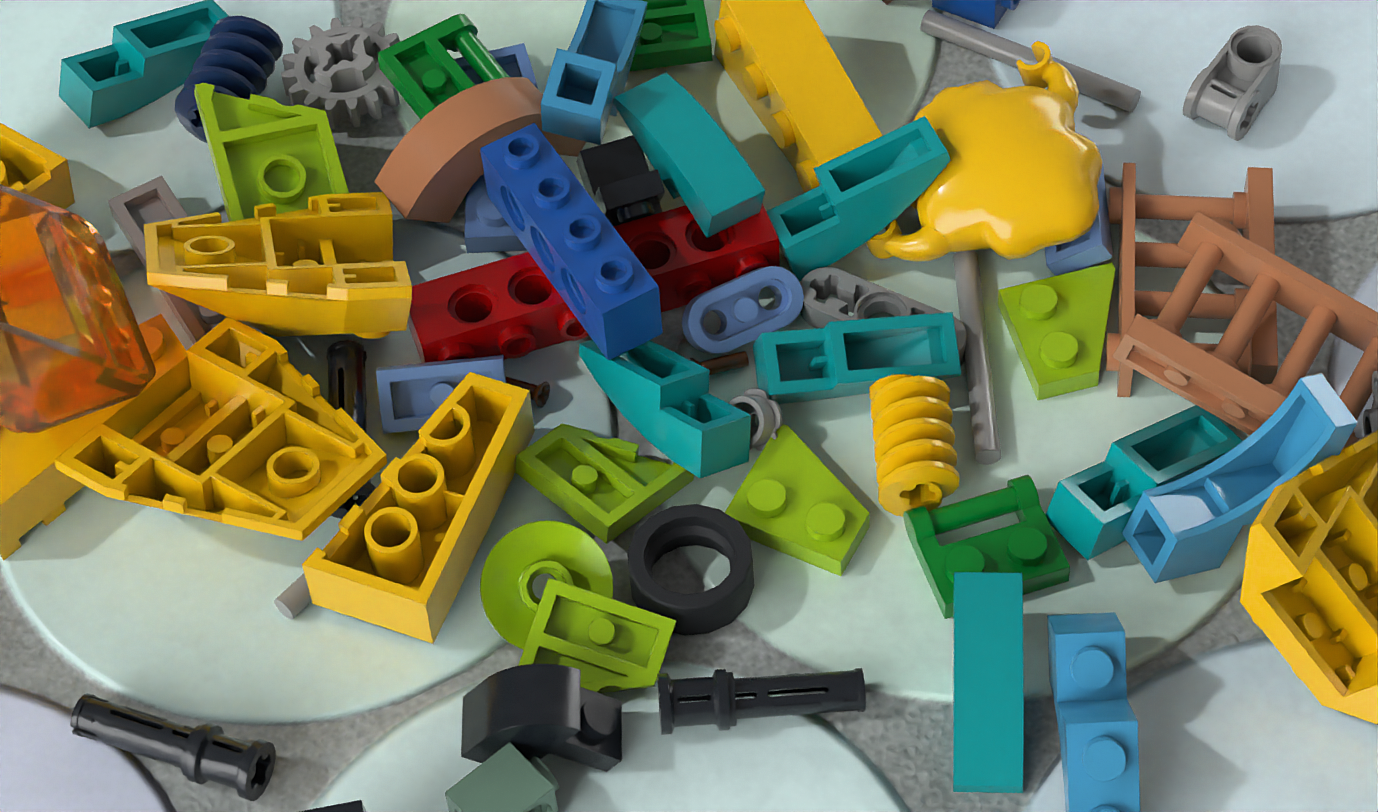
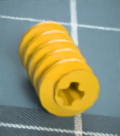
M895 374L881 378L869 387L871 419L873 420V440L875 441L874 456L877 463L876 479L879 484L878 501L884 510L903 517L904 511L920 506H925L927 511L936 509L942 503L943 498L955 492L959 487L960 479L959 473L955 469L957 465V452L952 447L955 443V432L950 426L953 418L952 409L948 405L950 403V388L944 381L929 376Z

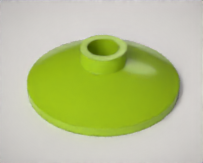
M545 520L521 525L504 535L496 543L484 563L480 578V596L484 612L499 635L520 649L524 650L541 599L536 597L532 589L533 582L537 576L549 574L557 581L611 599L613 597V576L604 552L587 533L570 524Z

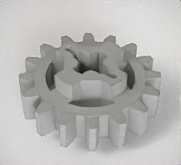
M355 17L350 26L342 27L338 18H332L331 29L323 31L321 28L313 25L309 27L311 33L310 40L294 38L292 45L295 54L283 55L282 61L285 71L281 73L286 96H290L292 106L299 104L325 110L330 128L335 129L341 119L345 118L350 119V123L354 128L360 127L361 116L369 114L374 119L379 120L383 118L381 105L386 104L397 107L400 104L398 91L384 73L376 69L375 65L378 62V52L400 42L397 33L385 36L383 23L377 22L369 29L363 27L362 17ZM311 74L315 75L316 79L313 84L309 81Z

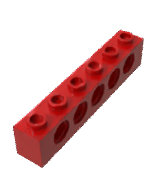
M763 203L759 213L708 238L686 205L613 226L659 286L661 313L685 306L697 295L758 268L780 267L779 238ZM529 252L412 286L408 325L422 363L504 355V360L509 358L516 359L535 350L565 341L580 340L589 335Z

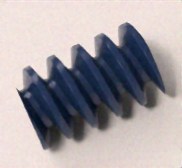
M227 16L216 22L210 31L209 38L201 49V54L193 64L192 72L184 82V88L175 99L174 110L178 120L189 133L207 143L194 95L195 84L207 83L215 85L214 92L248 100L251 94L260 95L267 86V78L275 70V61L283 54V43L279 35L268 25L245 16Z

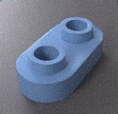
M769 266L753 270L694 297L687 304L682 316L684 335L695 349L704 353L718 354L734 350L756 340L761 333L774 332L792 323L798 317L803 306L804 295L802 286L792 272L782 267ZM764 287L770 288L775 295V303L769 310L764 309L758 300L759 292ZM709 311L715 312L721 321L719 330L713 335L708 333L703 325V319Z

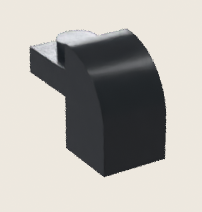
M633 135L579 152L576 163L584 188L613 226L663 212L660 201L665 194L659 171L658 169L649 171L644 152Z
M527 664L501 670L486 678L463 696L461 757L483 763L510 742L527 760L533 756L541 760L551 753L607 772L622 761V701L580 687L581 670L556 664Z

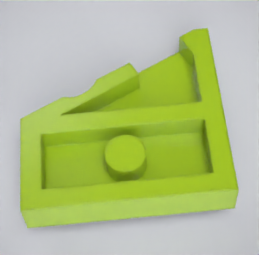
M1112 262L998 290V307L1037 400L1098 386L1109 308L1114 287L1115 267Z
M563 423L516 455V474L606 544L694 479V474L675 462L672 465L639 456V444L618 438H600L589 430Z
M782 423V426L777 428L776 431L778 437L775 440L770 437L725 513L740 523L750 540L842 576L870 527V513L788 425Z
M548 577L518 666L527 664H556L580 669V687L600 694L655 687L657 674L660 672L676 620Z

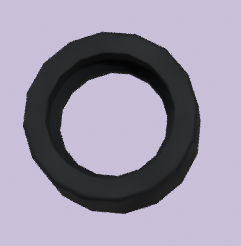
M691 504L672 506L652 515L635 532L627 552L633 601L638 608L676 620L673 633L685 636L707 634L732 623L747 607L754 589L751 540L740 523L720 509ZM698 545L715 549L728 558L730 563L729 575L718 586L703 593L681 594L666 590L654 581L652 575L653 565L664 554L685 546Z

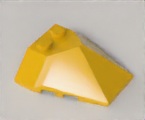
M383 192L308 197V209L276 214V205L273 203L254 206V218L222 223L221 214L215 212L144 224L147 284L231 319L238 320L275 337L354 333L361 338L375 339L387 336L390 331H406L412 300V284L406 262L393 261V214L389 199Z
M226 317L187 350L191 388L131 439L99 422L54 460L57 470L106 497L303 541L387 464V455L342 408L335 410L320 393V385L310 374L303 376L288 361V351L277 340L238 320Z
M1378 429L1343 448L1339 455L1329 456L1274 488L1249 530L1240 603L1250 614L1254 623L1263 630L1290 664L1296 676L1305 683L1321 705L1377 725Z

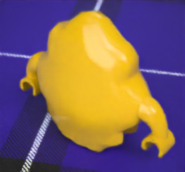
M1036 41L1031 45L1033 54L1038 61L1037 64L1027 65L1021 60L1016 62L1025 86L1001 88L989 80H984L959 87H947L937 93L929 104L919 110L913 121L924 116L927 118L948 151L951 161L930 186L910 205L917 209L922 228L915 233L903 235L897 220L894 219L884 227L886 232L875 235L866 242L870 252L875 257L888 259L895 256L902 260L919 262L935 260L949 252L992 249L998 255L1011 260L1025 258L1045 247L1075 241L1091 230L1099 211L1097 184L1102 171L1101 154L1093 141L1075 132L1074 112L1078 106L1079 90L1075 79L1068 69L1053 60L1049 46L1040 41Z

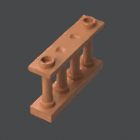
M1123 163L1121 187H1109L1108 195L1109 223L1119 224L1118 333H1107L1106 371H1117V397H1130L1133 369L1113 358V354L1137 313L1142 316L1158 317L1172 293L1135 290V267L1186 269L1193 257L1192 254L1177 246L1178 243L1135 242V219L1191 221L1198 211L1209 218L1216 217L1231 222L1237 229H1242V236L1275 254L1273 168L1248 167L1244 192H1233L1232 198L1135 194L1136 163ZM1243 284V289L1235 288L1234 294L1202 293L1188 318L1232 320L1250 287ZM1272 301L1237 363L1242 373L1262 384H1271L1278 370L1277 305L1275 301ZM1191 343L1205 352L1214 351L1218 345Z
M1197 211L1177 244L1179 248L1192 254L1193 257L1157 319L1149 320L1137 313L1112 357L1239 430L1251 435L1281 406L1294 389L1298 380L1306 376L1329 333H1332L1364 351L1339 397L1357 421L1372 393V374L1374 371H1378V312L1244 238L1239 230L1228 221L1216 217L1209 218ZM1217 268L1250 288L1215 350L1205 352L1184 340L1180 330ZM1272 301H1275L1307 320L1272 383L1262 384L1242 373L1237 363ZM1354 431L1343 448L1359 440V438L1355 437Z

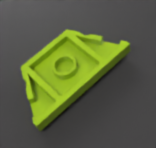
M207 83L195 84L194 95L229 222L254 218V206L273 203L276 205V214L308 209V197L349 193L325 110L299 104L285 106L278 103L275 99L251 94L248 100L214 92L215 85Z

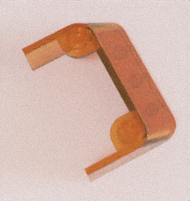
M0 184V424L16 433L27 432L35 434L137 397L154 378L156 368L102 236L88 221L79 215Z

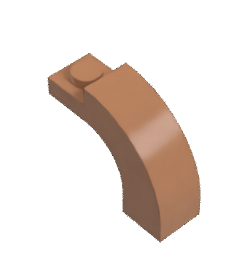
M526 77L500 78L463 90L425 115L398 143L374 182L405 219L449 223L469 189L484 174L480 152L481 147L532 123L537 125L559 155L578 157L586 142L542 131L541 101L543 94Z

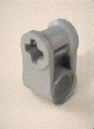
M1259 25L1245 26L1236 30L1209 66L1203 69L1193 81L1184 101L1183 115L1192 120L1200 116L1227 129V136L1236 141L1241 140L1251 128L1258 113L1276 91L1282 53V44L1278 35L1269 28Z

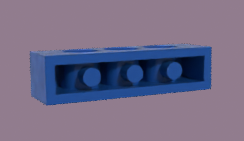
M532 123L481 147L480 152L489 199L605 358L609 361L663 334L659 286L537 125Z

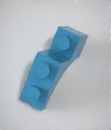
M586 0L578 27L568 50L558 48L556 50L541 101L542 131L601 145L609 115L616 117L618 113L613 104V98L624 92L647 12L646 1Z
M1322 373L1301 377L1273 415L1235 448L1185 477L1159 487L1144 490L1122 534L1154 583L1220 568L1242 526L1254 522L1274 488L1329 456L1339 455L1358 422Z
M1115 612L1047 615L1049 682L1053 693L1058 723L1066 812H1140L1138 720L1127 700L1125 630Z

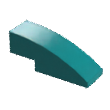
M204 0L113 26L112 45L61 59L59 97L89 129L136 111L184 84L186 78L192 72L194 62L201 54L204 43L210 36L212 27L218 20L229 15L213 0Z
M661 74L613 98L614 106L655 170L658 169L660 178L672 198L676 199L681 196L707 238L760 212L766 190L746 160L715 120L669 74Z
M925 116L813 168L820 186L766 211L779 238V248L799 282L812 270L832 265L870 240L908 208L951 161L948 151Z
M953 312L831 321L824 328L761 333L752 345L758 388L766 391L769 399L776 401L778 404L869 393V387L877 380L895 374L929 376L939 380L959 377L961 375Z
M593 340L579 344V356L609 399L651 444L673 462L700 479L749 462L751 415L709 394V369L651 340L609 361Z
M1197 405L1192 406L1112 442L1105 461L1060 480L1045 515L1049 524L1088 561L1126 540L1122 532L1144 490L1173 482L1205 467L1235 448L1243 440L1215 415Z
M954 572L953 792L1023 793L1024 670L1022 573Z

